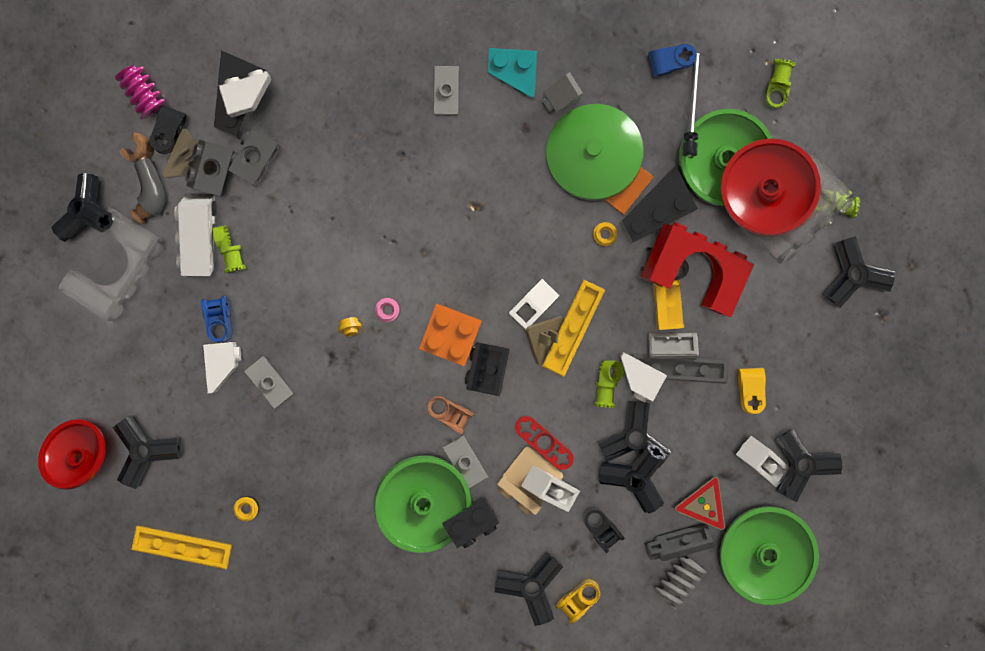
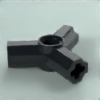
M86 173L78 174L75 197L69 202L67 213L51 227L59 240L66 242L85 224L100 232L111 228L114 222L112 214L96 205L98 176Z
M856 236L835 243L843 273L824 293L831 303L841 308L860 286L891 292L895 280V271L865 265ZM855 267L861 271V278L858 281L854 280L851 276V271Z
M628 402L626 431L598 443L606 462L634 450L641 455L648 444L656 445L666 455L661 465L666 461L671 451L647 434L650 403ZM634 431H638L642 435L641 442L637 445H633L629 441V436Z
M131 415L113 427L129 451L126 462L117 478V481L125 486L137 489L150 461L180 459L181 447L179 438L148 440ZM140 445H144L148 450L145 458L140 457L137 453Z
M794 429L786 431L775 439L791 464L777 491L787 498L797 502L811 475H838L842 473L840 453L809 454ZM806 458L809 461V468L802 472L799 470L798 464L802 459Z
M648 444L636 462L631 466L602 462L599 474L600 484L626 487L627 490L633 492L644 513L650 514L663 506L664 501L653 484L651 477L664 461L666 455L656 445Z
M547 553L528 576L498 571L494 592L524 597L534 626L543 625L554 620L544 590L563 566ZM530 582H535L539 586L538 591L534 594H530L525 590L526 585Z

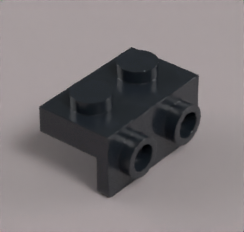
M476 342L475 347L473 346L470 352L472 364L465 376L466 390L500 396L510 349Z
M483 497L445 520L442 524L457 549L461 546L465 549L476 542L475 538L482 533L487 536L497 529L496 525L499 524V520Z

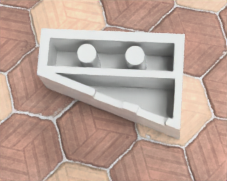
M186 193L178 206H175V221H179V230H176L175 240L176 245H180V253L177 254L176 264L177 268H181V276H211L214 270L212 224H215V216H212L211 207L212 201H215L214 194Z

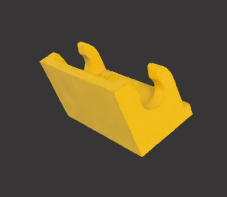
M674 280L671 289L663 288L653 283L657 330L684 328L680 280Z

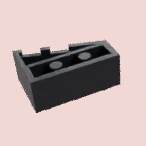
M221 50L214 127L220 132L241 140L253 111L231 118L227 113L219 86L224 85V81L227 79L239 77L240 80L249 77L248 73L256 70L266 72V70Z
M676 166L620 222L630 244L661 229L663 224H671L698 209Z

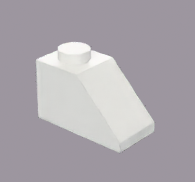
M236 342L203 345L208 393H216L238 367V361H241V349L236 347Z
M621 352V362L629 388L634 391L633 396L645 403L647 399L654 401L667 375Z
M752 436L742 444L736 454L776 488L790 469L773 451Z
M535 465L531 467L521 485L537 497L569 512L580 493V490Z

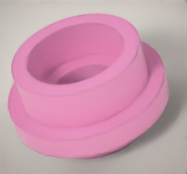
M391 298L381 299L375 307L376 316L384 322L395 320L399 315L398 303ZM386 305L392 308V312L389 315L383 312V308Z

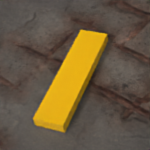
M586 280L582 281L558 332V343L553 342L542 367L563 377L565 376L605 289Z
M136 526L131 550L227 569L232 545Z

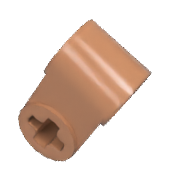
M440 395L432 397L428 402V412L432 417L463 435L466 423L470 417L474 416L473 412ZM441 400L445 403V410L442 413L432 411L431 406L434 401ZM463 414L462 417L460 418L459 422L456 424V422L458 421L460 415Z

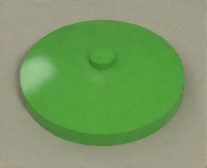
M604 104L583 105L562 116L549 135L546 149L550 172L559 186L577 198L591 201L609 199L625 191L639 174L644 154L642 138L635 123L622 111Z
M737 109L716 110L695 121L694 132L699 135L698 140H695L698 143L697 156H694L692 159H689L688 156H683V143L687 142V140H684V137L679 150L680 171L689 189L703 201L717 206H724L721 191L722 176L734 154L752 142L762 139H773L768 129L759 119Z
M433 456L410 457L390 468L380 480L374 497L375 518L385 537L397 547L416 553L436 551L452 542L442 522L471 505L470 490L461 473L447 461Z
M767 506L749 510L732 522L721 542L720 562L726 580L741 596L758 604L778 605L795 599L808 588L818 568L819 551L813 532L800 517L788 510Z

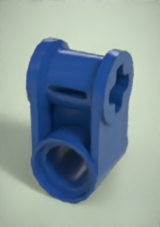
M690 44L666 47L648 52L654 77L688 68L697 57L695 48ZM682 51L691 55L688 58V62H685L684 58H679Z
M224 295L221 299L209 301L202 299L201 308L207 336L210 340L217 343L227 342L232 336L227 296ZM222 325L225 329L224 336L216 338L214 336V329Z

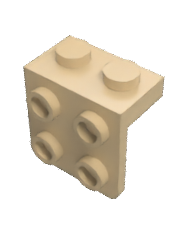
M527 446L498 480L497 485L500 486L498 491L507 499L513 497L519 502L517 506L528 515L532 512L536 515L542 508L541 505L545 500L521 486L531 467L535 465L559 479L563 478V473L535 450Z

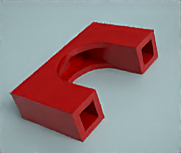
M674 222L673 225L663 224L641 278L660 287L671 289L683 261L691 254L701 252L709 259L713 270L712 281L701 306L720 315L732 317L754 264L747 261L748 256L740 252L734 251V253L726 251L728 247L722 243L714 241L712 244L706 241L708 237L701 233L694 232L691 234L687 232L688 227L680 223Z

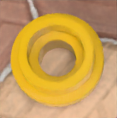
M608 222L598 224L593 232L594 240L600 246L612 245L618 235L615 226ZM603 230H607L610 233L608 239L601 237Z
M351 317L339 321L337 329L338 333L349 337L358 334V330L362 328V325L358 322V318Z
M250 497L240 498L234 505V514L241 521H250L258 513V505ZM243 505L250 506L249 513L242 511Z

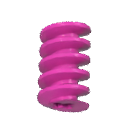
M131 65L121 70L115 76V80L121 81L119 86L122 89H126L125 95L132 97L130 103L136 106V113L142 114L140 117L142 120L156 113L165 100H156L160 92H151L155 84H146L150 77L148 74L141 76L145 69L144 66L136 68L134 65Z

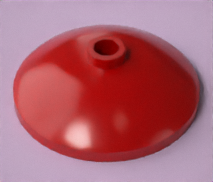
M81 419L64 422L53 429L45 438L38 455V468L42 478L49 485L61 490L75 489L91 480L100 469L105 457L106 444L102 432L91 422Z

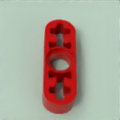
M522 416L516 421L515 430L517 434L551 464L560 470L571 467L574 461L572 452L538 422L529 416ZM522 421L525 423L530 421L532 423L530 427L535 432L537 428L542 430L534 437L533 442L528 439L532 437L529 432L525 431L522 433L520 431L522 428L520 423ZM541 436H548L551 439V446L546 450L540 449L537 445V441ZM555 444L560 446L556 449L560 454L568 453L567 459L569 462L567 464H557L558 458L554 454H552L551 458L547 456L554 449Z

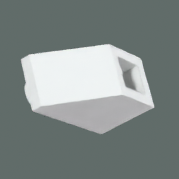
M256 70L248 73L249 77L240 80L239 77H233L225 80L224 85L219 86L227 113L231 118L255 111L271 81L267 71Z
M542 279L509 312V315L526 330L559 295Z

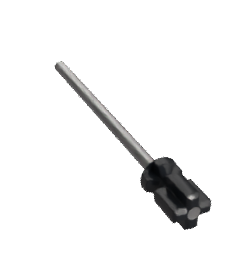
M697 53L694 61L689 132L684 134V140H687V142L683 143V156H688L689 159L697 156L698 143L695 140H698L699 135L694 132L699 53Z

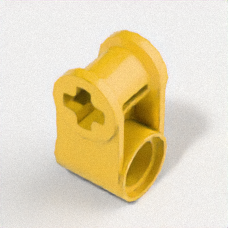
M764 368L739 369L738 385L741 408L747 414H758L766 406ZM752 397L755 401H758V406H754V410L752 406H748V401H751Z
M591 579L582 581L556 603L555 607L564 612L569 618L568 622L571 625L579 620L599 600L600 590L597 582ZM585 587H593L596 590L595 595L585 597L582 594Z

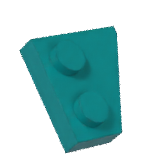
M489 48L488 74L526 94L527 97L534 99L537 51Z

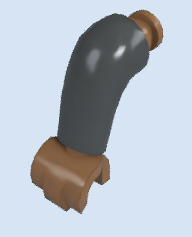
M134 132L132 140L137 146L135 153L125 148H122L119 153L126 160L136 162L134 167L139 178L141 191L137 197L138 204L136 209H132L130 214L137 222L144 224L146 221L145 217L157 216L162 211L165 203V192L151 160L154 148L150 144V139L144 134Z

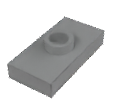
M435 66L434 115H458L459 66Z
M649 333L648 335L649 359L698 358L699 356L697 333Z
M264 356L244 371L274 409L294 394Z
M464 435L443 447L453 466L464 477L469 488L488 477Z

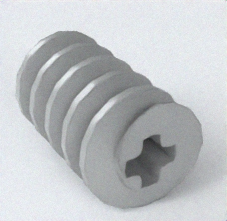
M683 557L678 558L682 566L674 564L673 568L676 573H666L670 581H660L664 587L663 589L654 588L658 596L674 609H676L674 603L683 604L680 595L684 597L689 596L685 589L686 587L694 590L695 586L692 580L701 581L698 572L702 574L707 573L689 557L687 559Z

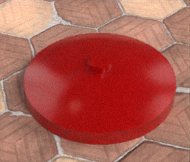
M781 139L758 140L741 148L728 162L721 182L722 199L730 217L743 229L761 236L785 235L801 227L813 215L820 199V174L810 155L796 144Z

